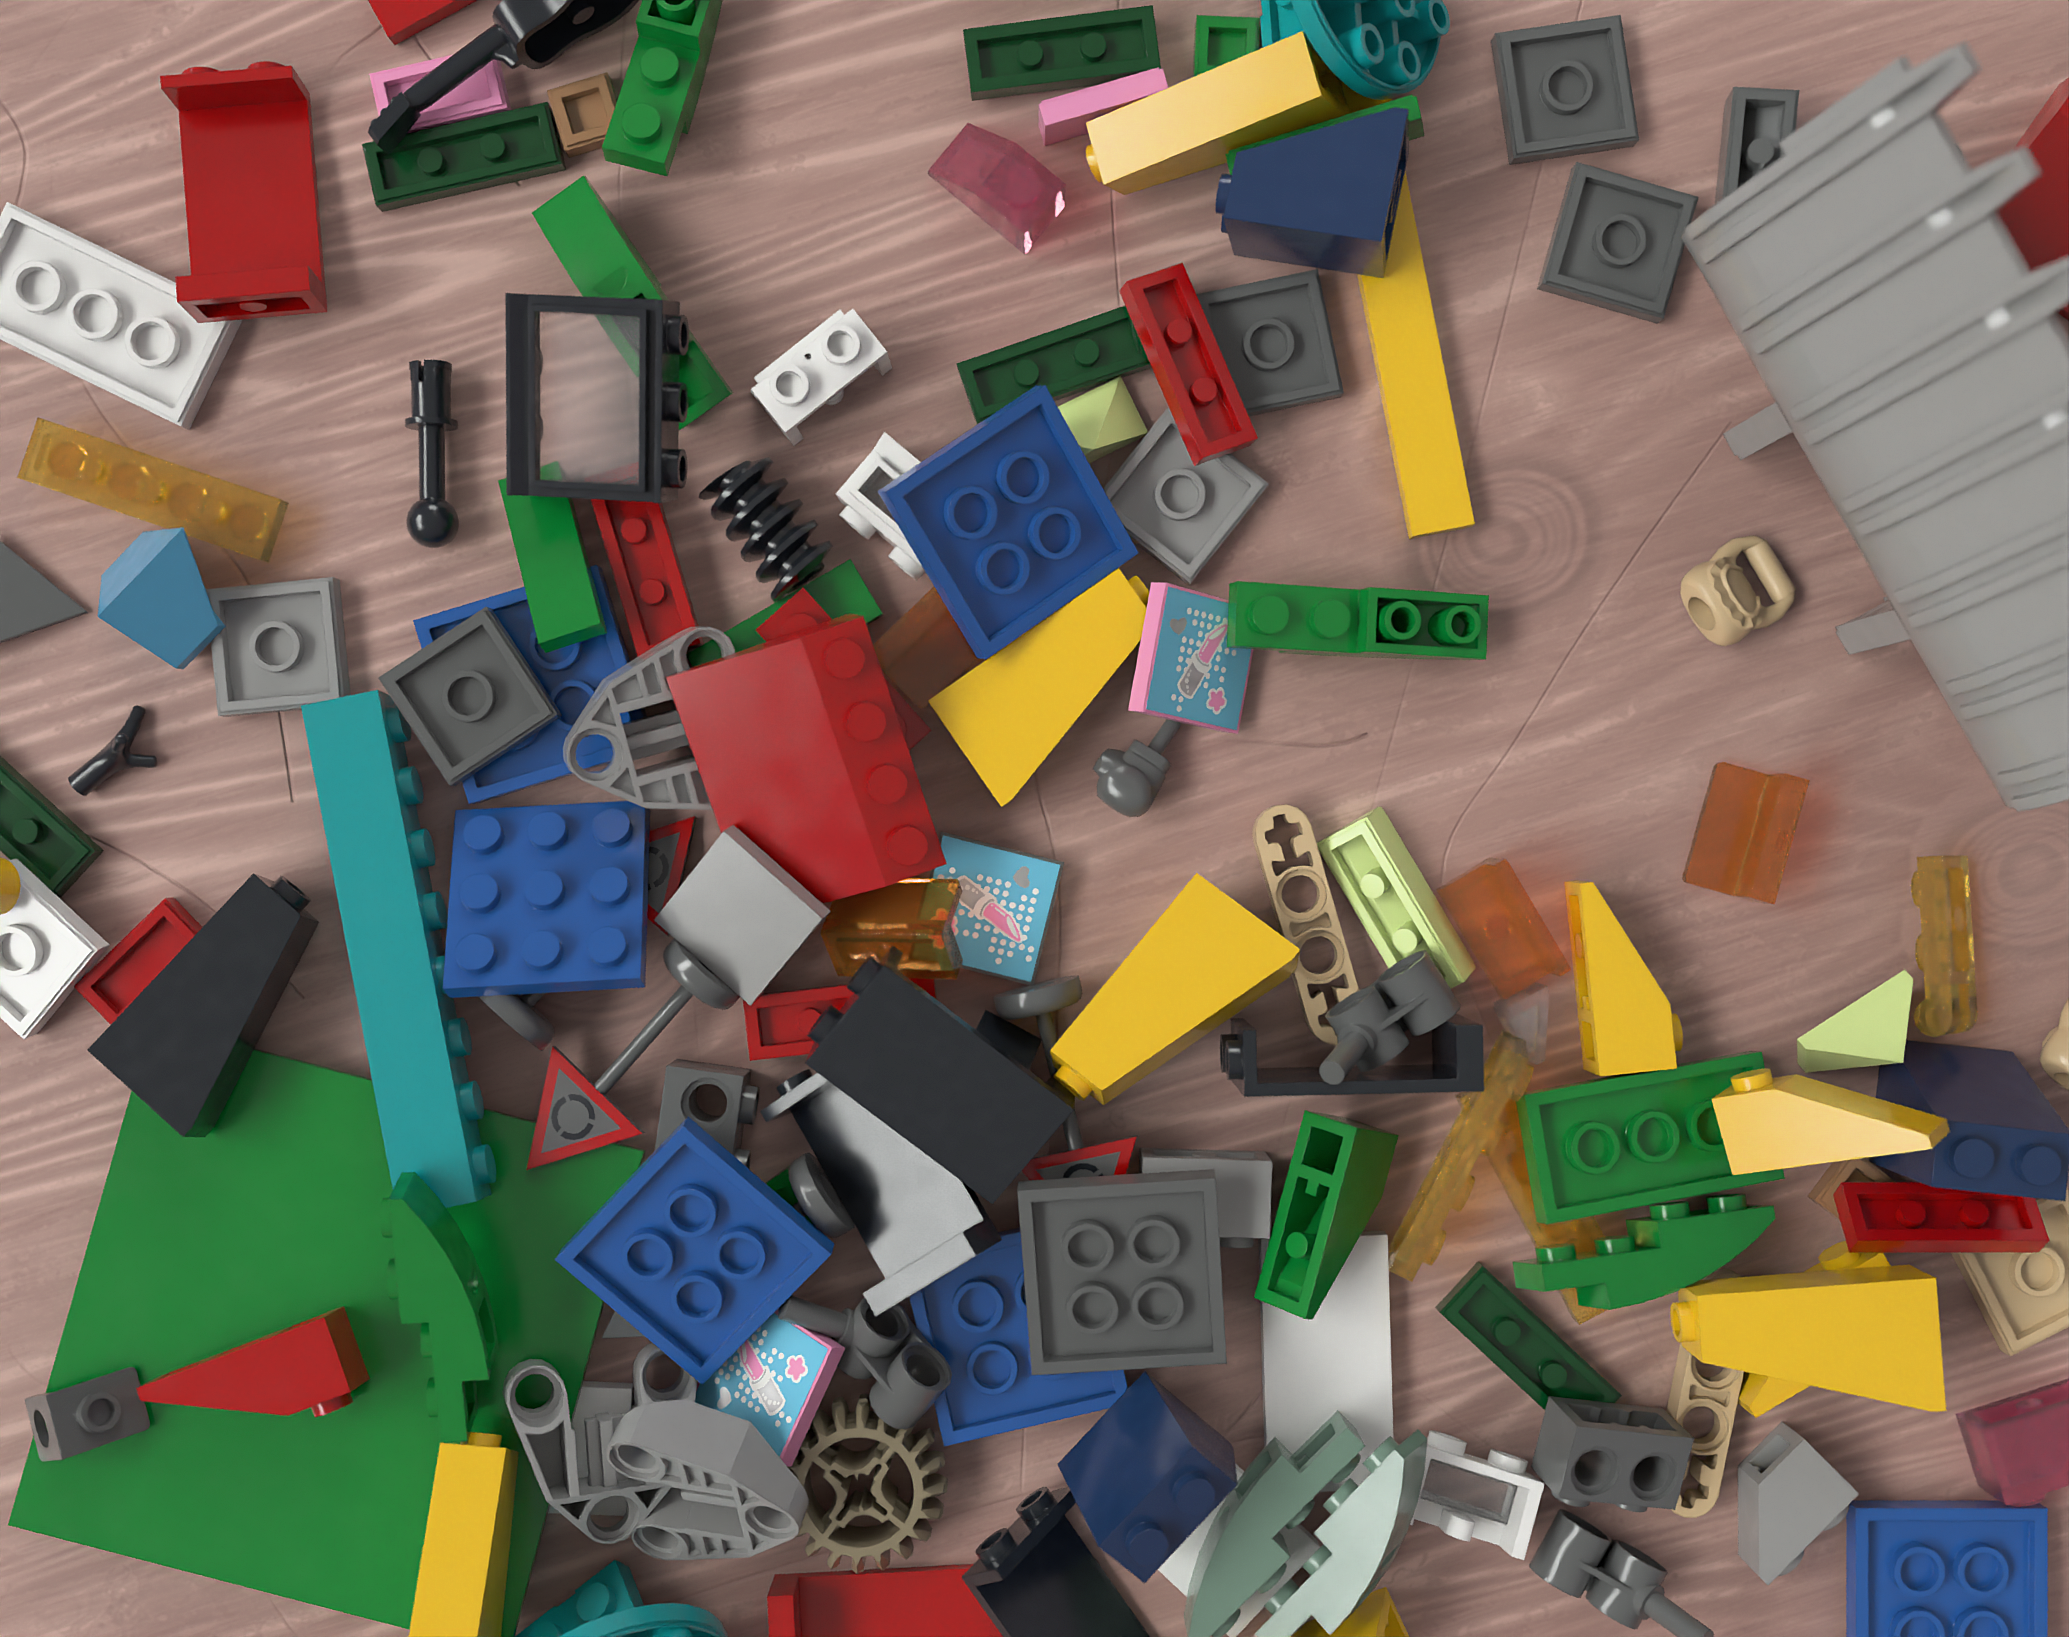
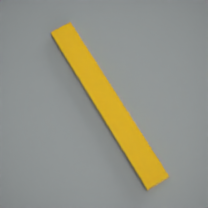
M1341 81L1350 113L1392 101V99L1376 100L1365 97L1353 91ZM1405 171L1384 278L1357 274L1408 537L1413 539L1469 528L1475 522Z

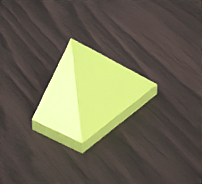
M1121 376L1058 406L1089 463L1146 436L1148 433Z
M1904 969L1797 1039V1063L1807 1073L1903 1063L1912 1001L1913 977Z

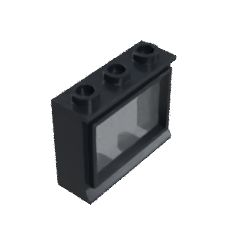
M505 293L507 495L654 503L677 500L678 489H683L686 484L688 470L686 452L684 449H678L679 422H685L688 412L687 386L684 382H679V355L684 356L687 353L689 344L688 320L685 315H680V302L658 299Z

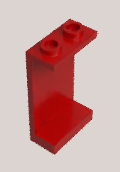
M261 61L252 63L247 69L218 71L210 67H191L184 70L182 74L160 76L161 89L179 111L191 275L175 277L177 303L198 323L328 312L310 93L292 65L284 66L276 62Z
M973 1564L886 1568L884 1571L881 1569H865L858 1574L853 1570L775 1574L767 1595L769 1637L1003 1636L961 1578Z

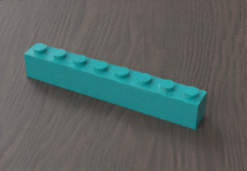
M379 690L301 705L392 1188L394 1189L402 1172H416L438 1196L445 1208L476 1202L491 1195L489 1183L496 1181V1165L490 1146L488 1144L482 1145L477 1123V1120L482 1119L484 1116V1103L478 1083L475 1080L469 1081L465 1056L470 1055L472 1052L469 1027L463 1017L457 1018L454 998H449L443 990L445 952L440 930L447 928L448 919L441 893L439 891L433 892L428 867L434 866L436 861L432 837L426 828L421 829L416 804L423 803L424 799L421 778L415 766L409 767L404 742L411 740V727L390 695Z

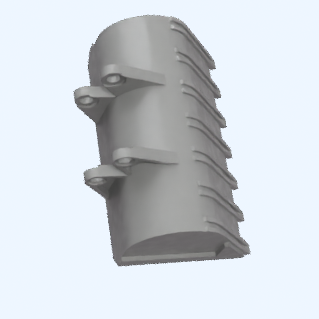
M1965 41L1914 68L1907 56L1895 60L1781 141L1779 144L1785 153L1784 157L1694 220L1685 228L1681 238L1775 401L1772 405L1723 433L1732 452L1742 460L1793 432L1886 595L1883 598L1885 602L1835 627L1837 630L1836 634L1848 654H1855L1911 640L2004 804L2009 808H2016L2018 812L2048 806L2069 799V339L2054 314L2069 303V257L2030 272L1996 213L1997 210L2041 174L2027 147L2023 146L1971 170L1938 112V109L1947 103L1981 70L1979 63Z

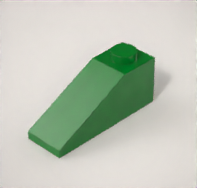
M1304 1111L1254 1298L1303 1319L1313 1320L1382 1198L1399 1135L1346 1117Z

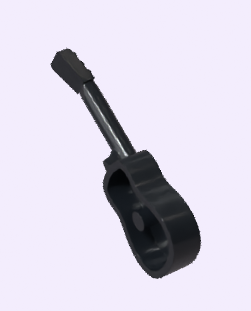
M502 0L493 11L494 25L414 83L404 93L400 92L397 97H393L389 106L381 110V115L377 119L372 120L368 133L377 146L389 155L421 116L419 112L432 106L492 60L504 62L511 69H515L522 64L531 69L543 68L576 43L617 22L639 0Z

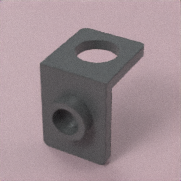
M133 1367L124 1368L55 1392L25 1398L40 1460H63L147 1430L150 1426L145 1402L140 1401L136 1388L140 1387L136 1369Z

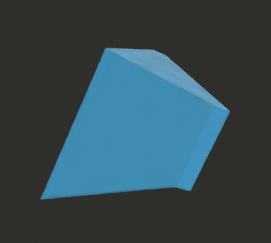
M184 527L142 532L101 576L97 617L176 669H185L226 627L212 609Z

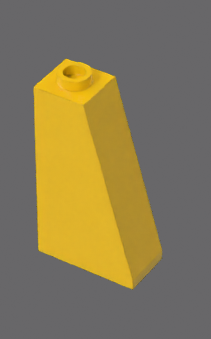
M1301 31L1086 122L1092 143L1086 146V158L1093 176L1099 183L1103 182V185L1123 195H1127L1227 163L1225 154L1229 150L1350 114L1341 80L1324 63L1307 35Z
M1118 568L928 700L1001 807H1004L1016 797L1140 643L1149 590L1137 575L1127 580Z
M1196 873L1052 1047L1050 1053L1053 1066L1058 1069L1054 1078L1068 1088L1079 1100L1084 1101L1090 1094L1102 1105H1105L1288 979L1297 968L1301 949Z
M1912 1265L1699 1280L1678 1290L1679 1302L1671 1304L1670 1319L1676 1341L1682 1343V1347L1702 1363L1931 1412L1946 1411L1936 1277Z
M470 1432L468 1441H463L460 1444L440 1443L409 1637H501L519 1452L508 1448H500L501 1435Z

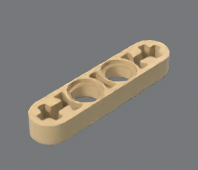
M1290 805L1271 806L1263 810L1255 819L1252 828L1253 843L1280 935L1299 949H1301L1306 940L1318 936L1329 940L1334 948L1335 957L1327 970L1318 973L1309 972L1303 967L1299 955L1298 965L1292 973L1304 1019L1310 1032L1325 1043L1337 1045L1338 1035L1334 1029L1328 1024H1319L1318 1016L1327 1012L1324 993L1318 990L1310 996L1307 985L1310 983H1329L1342 975L1344 986H1331L1335 1001L1338 1004L1349 995L1359 991L1311 823L1307 816L1296 807ZM1282 815L1285 823H1296L1298 826L1299 834L1290 838L1293 857L1298 858L1306 852L1309 865L1289 866L1275 875L1272 862L1285 861L1279 843L1267 842L1265 832L1274 828L1273 817ZM1303 875L1308 877L1317 888L1315 903L1304 912L1291 911L1282 900L1284 884L1294 876Z
M1721 1267L1701 1280L1742 1276L1730 1269ZM1680 1343L1666 1412L1682 1427L1685 1415L1695 1407H1708L1714 1415L1712 1430L1706 1436L1694 1439L1691 1453L1706 1455L1705 1460L1692 1455L1690 1474L1699 1482L1698 1489H1687L1684 1499L1679 1494L1676 1508L1672 1510L1675 1514L1684 1518H1697L1711 1510L1719 1496L1744 1371L1724 1367L1719 1374L1713 1377L1701 1376L1695 1367L1696 1357L1684 1349L1682 1343ZM1688 1460V1464H1687V1467H1686V1471H1685V1475H1684L1683 1480H1685V1478H1686V1476H1687V1473H1688V1468H1689V1463H1690L1689 1460Z

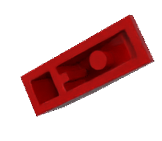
M342 1306L161 1375L136 1388L140 1401L285 1416L311 1407L316 1418L352 1403L353 1399L350 1392L370 1378L345 1308Z

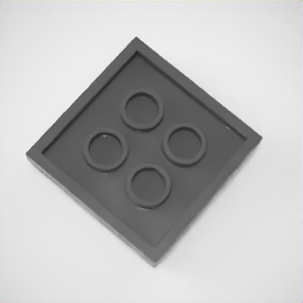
M1214 1169L1018 1181L1017 1193L1032 1375L1227 1364L1217 1188Z

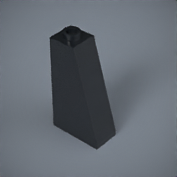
M253 873L87 1051L182 1137H206L215 1127L319 924V921L304 909L311 900L297 886L283 876H280L274 882Z

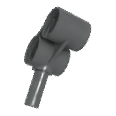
M1426 950L1411 954L1395 963L1383 972L1378 980L1366 988L1349 995L1327 1012L1325 1017L1338 1035V1044L1319 1068L1321 1078L1325 1082L1332 1085L1340 1084L1355 1065H1357L1361 1072H1367L1387 1063L1408 1046L1410 1041L1404 1034L1405 1031L1409 1030L1413 1036L1427 1033L1445 1023L1460 1010L1461 1004Z
M793 1295L779 1307L778 1318L780 1320L832 1337L834 1341L845 1347L837 1365L845 1374L863 1380L875 1377L877 1381L872 1386L869 1395L871 1406L878 1417L894 1428L908 1429L914 1427L951 1383L952 1373L945 1357L932 1347L911 1322L904 1308L899 1303L875 1316L866 1298H863L854 1310L845 1308L842 1312Z
M1559 1509L1529 1564L1534 1573L1560 1591L1576 1598H1581L1586 1590L1585 1597L1594 1607L1631 1629H1638L1642 1620L1652 1618L1676 1637L1714 1636V1632L1664 1596V1588L1661 1585L1668 1572L1661 1564L1635 1547L1608 1537L1598 1528L1573 1513Z

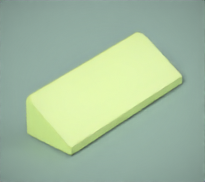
M1379 806L1317 842L1319 852L1388 968L1411 954L1426 950L1450 988L1467 980L1476 968L1475 963L1382 807Z

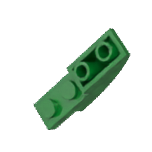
M642 0L636 18L639 36L602 145L605 161L668 177L681 133L688 134L723 0Z
M583 175L532 212L542 232L582 296L668 300L660 288L662 286L586 176ZM594 314L633 372L639 377V316ZM689 330L687 353L684 356L679 355V382H684L688 391L687 417L685 422H679V430L685 428L733 394V391Z
M1236 581L1229 583L1227 648L1273 650L1285 654L1485 660L1487 654L1489 595L1376 587L1345 589Z
M402 1172L390 1197H384L380 1207L381 1233L383 1238H392L394 1259L389 1260L387 1267V1292L390 1299H399L401 1324L421 1323V1353L423 1358H432L434 1377H430L427 1384V1412L430 1418L438 1417L441 1443L468 1441L478 1411L476 1381L489 1380L499 1350L494 1313L485 1281L474 1254L459 1226L438 1196L416 1172Z
M1744 1193L1706 1197L1707 1208L1691 1211L1689 1210L1688 1201L1649 1205L1650 1216L1626 1219L1628 1235L1594 1239L1595 1250L1576 1253L1574 1243L1549 1244L1535 1247L1536 1258L1513 1261L1516 1288L1542 1292L1576 1288L1579 1306L1606 1310L1641 1304L1685 1288L1729 1263L1751 1245L1776 1219L1774 1206L1747 1204L1746 1194Z

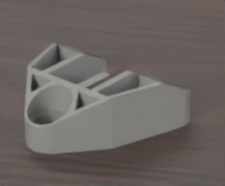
M689 627L662 641L603 678L566 736L563 746V757L568 769L580 780L647 809L712 810L693 755H686L635 770L634 760L689 745L677 709L622 723L620 713L672 700L673 698L665 677L690 669L686 661V652L693 640L699 637L712 638L721 650V657L735 653V648L730 638L722 631L712 627ZM599 734L610 741L613 756L606 768L590 772L579 766L576 760V749L583 738Z
M649 1343L639 1351L634 1360L632 1375L635 1405H632V1409L645 1403L686 1399L695 1402L697 1380L681 1367L680 1375L672 1386L665 1389H656L650 1386L646 1379L647 1367L653 1359L666 1354L655 1344ZM541 1359L525 1360L509 1371L503 1384V1396L545 1500L596 1542L614 1544L628 1538L637 1530L636 1526L647 1518L671 1489V1485L629 1478L610 1465L606 1458V1450L619 1422L623 1418V1414L609 1415L608 1412L595 1414V1417L584 1419L588 1477L578 1478L575 1429L570 1421L567 1392L561 1376L552 1364ZM542 1374L548 1377L552 1383V1394L548 1401L535 1409L519 1405L515 1399V1391L519 1382L528 1375ZM611 1496L624 1497L627 1503L626 1513L623 1519L616 1525L601 1527L592 1521L591 1510L594 1505L602 1499Z
M686 1399L650 1402L633 1408L619 1422L606 1450V1458L610 1465L621 1474L640 1481L671 1485V1489L647 1518L636 1526L637 1530L631 1535L632 1541L642 1552L661 1560L748 1558L793 1539L799 1533L809 1505V1498L799 1480L750 1421Z

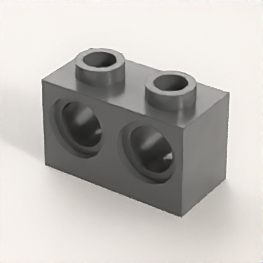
M676 1059L666 1066L655 1150L687 1117H690L749 1169L751 1150L741 1149L744 1124L754 1125L759 1103V1087L750 1086L752 1069ZM713 1084L723 1090L727 1098V1109L724 1114L713 1116L701 1110L696 1097L700 1085Z
M1549 1396L1531 1468L1550 1488L1552 1495L1568 1505L1586 1507L1590 1502L1615 1504L1632 1512H1645L1648 1507L1675 1510L1694 1437L1663 1408Z

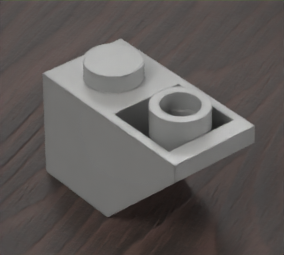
M1781 1422L1738 1465V1555L1767 1585L1777 1576L1786 1575L1795 1569L1803 1558L1804 1549L1823 1530H1830L1837 1526L1847 1515L1849 1504L1859 1495L1803 1437L1784 1422Z

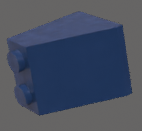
M1395 107L1236 152L1232 174L1222 173L1220 177L1215 205L1216 214H1222L1221 232L1228 234L1234 255L1384 278L1409 156V109Z
M1906 1039L1903 1063L1879 1065L1876 1098L1946 1118L1950 1132L1932 1149L1869 1157V1162L1931 1187L2066 1201L2069 1174V1128L2013 1052Z
M1146 1371L1141 1374L1057 1464L1098 1547L1144 1584L1238 1485L1234 1448L1230 1442Z

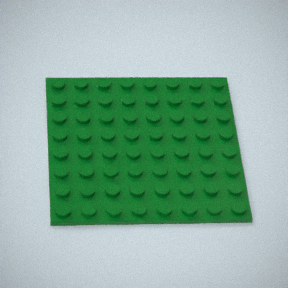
M254 1049L215 1127L206 1137H182L131 1091L46 1389V1393L55 1392L128 1367L136 1369L140 1386L171 1371L344 1306L370 1378L350 1392L353 1402L336 1411L315 1418L311 1407L285 1416L144 1401L150 1421V1426L147 1430L63 1460L41 1461L33 1435L9 1519V1526L410 1630L441 1440L438 1417L430 1418L427 1412V1384L429 1378L434 1377L432 1358H423L421 1353V1323L401 1324L399 1299H390L387 1292V1267L389 1260L394 1259L392 1238H383L381 1233L380 1207L382 1199L390 1197L393 1188L372 1079ZM484 1108V1116L482 1119H478L477 1123L482 1145L488 1144L495 1159L496 1181L489 1183L491 1195L476 1202L452 1206L446 1209L459 1226L471 1248L485 1281L494 1313L499 1350L489 1380L476 1381L478 1411L471 1432L501 1435L500 1448H508L519 1452L501 1637H515L550 1504L545 1500L503 1396L504 1380L514 1366L525 1360L541 1359L552 1364L564 1382L568 1398L571 1423L573 1422L605 1302L555 1259L564 1245L642 1165L646 1150L615 1142L526 1170L536 1122ZM542 1374L528 1375L517 1385L515 1399L519 1405L525 1408H538L550 1398L552 1383L548 1377ZM447 1442V1443L460 1444L461 1442Z

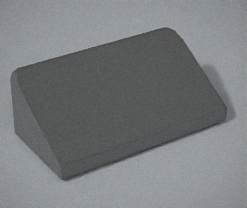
M1750 87L1732 88L1724 105L1715 205L1785 156L1779 143L1796 131L1799 90Z

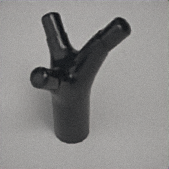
M134 706L124 726L98 754L68 777L70 785L76 792L87 796L109 777L121 770L134 767H156V756L133 754L130 752V747L146 713L143 707Z

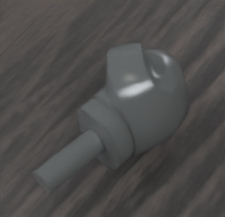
M1166 719L1148 746L1134 740L1126 752L1109 748L1105 750L1093 767V770L1099 776L1096 787L1097 796L1110 808L1124 816L1140 817L1145 814L1153 804L1166 779L1165 774L1171 767V763L1161 754L1181 727V723Z

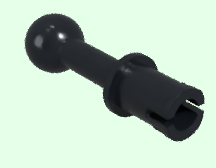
M415 360L409 362L412 417L405 419V427L418 431L419 500L410 508L406 524L409 534L418 544L428 548H439L450 543L455 538L459 528L458 515L453 506L446 501L445 432L458 429V421L451 419L452 364L442 360H424L423 366L421 361Z

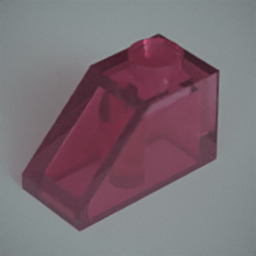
M970 123L965 125L928 170V175L1024 255L1065 207L1066 184L1017 143Z
M2069 1378L1955 1414L1977 1485L2006 1506L2022 1507L2034 1505L2043 1501L2046 1498V1493L2069 1485Z

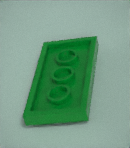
M1747 1051L1677 1064V1069L1620 1074L1516 1093L1515 1100L1536 1222L1548 1225L1785 1179L1783 1169L1732 1175L1712 1103V1098L1732 1086V1076L1751 1070L1765 1069L1762 1052Z

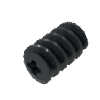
M767 457L753 462L745 461L729 469L708 484L699 493V498L703 500L717 498L711 508V515L715 520L722 521L733 518L726 529V536L730 541L734 542L748 539L741 550V557L745 562L750 563L764 559L756 571V578L760 583L779 580L771 592L772 601L777 602L806 585L824 569L825 565L822 561L833 545L830 541L812 546L808 543L807 540L818 524L815 520L798 525L793 522L792 519L803 503L800 499L783 504L778 501L777 498L788 482L785 478L768 483L764 481L763 476L773 464L772 459Z

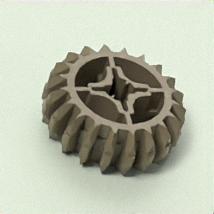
M866 1393L859 1396L856 1411L850 1412L848 1404L843 1397L835 1398L832 1404L833 1419L818 1407L811 1423L812 1429H808L793 1465L788 1467L799 1480L809 1498V1505L799 1533L795 1536L800 1537L806 1533L810 1534L805 1547V1553L810 1557L817 1554L822 1547L829 1549L827 1565L831 1570L837 1568L840 1564L842 1555L853 1557L851 1566L856 1574L863 1572L867 1556H873L876 1565L884 1571L890 1565L891 1548L900 1557L907 1560L912 1556L914 1549L911 1537L919 1541H928L931 1537L932 1527L927 1519L934 1520L942 1517L944 1504L936 1496L946 1493L948 1487V1478L935 1473L945 1465L944 1453L936 1450L926 1451L934 1442L935 1434L932 1429H922L912 1434L911 1431L914 1427L898 1429L886 1424L874 1411H870V1397ZM861 1437L877 1440L873 1446L861 1452L852 1451L842 1444H839L837 1447L832 1445L848 1438ZM897 1453L906 1463L913 1480L914 1493L908 1503L897 1495L898 1487L888 1479L886 1474L890 1469L891 1460ZM813 1462L825 1470L823 1477L829 1481L836 1492L832 1505L827 1512L818 1502L812 1488L810 1470ZM876 1466L871 1490L868 1491L865 1485L863 1492L854 1490L848 1500H846L853 1474L858 1481L859 1473L869 1475ZM860 1515H870L882 1522V1524L869 1527L852 1526L847 1523Z

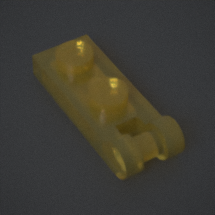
M1940 855L1917 857V871L1912 876L1911 894L1914 904L1920 908L1921 934L1916 939L1915 958L1919 969L1924 972L1925 1000L1919 1003L1915 1009V1024L1922 1033L1932 1037L1968 1032L1976 1024L1978 1016L1968 856Z

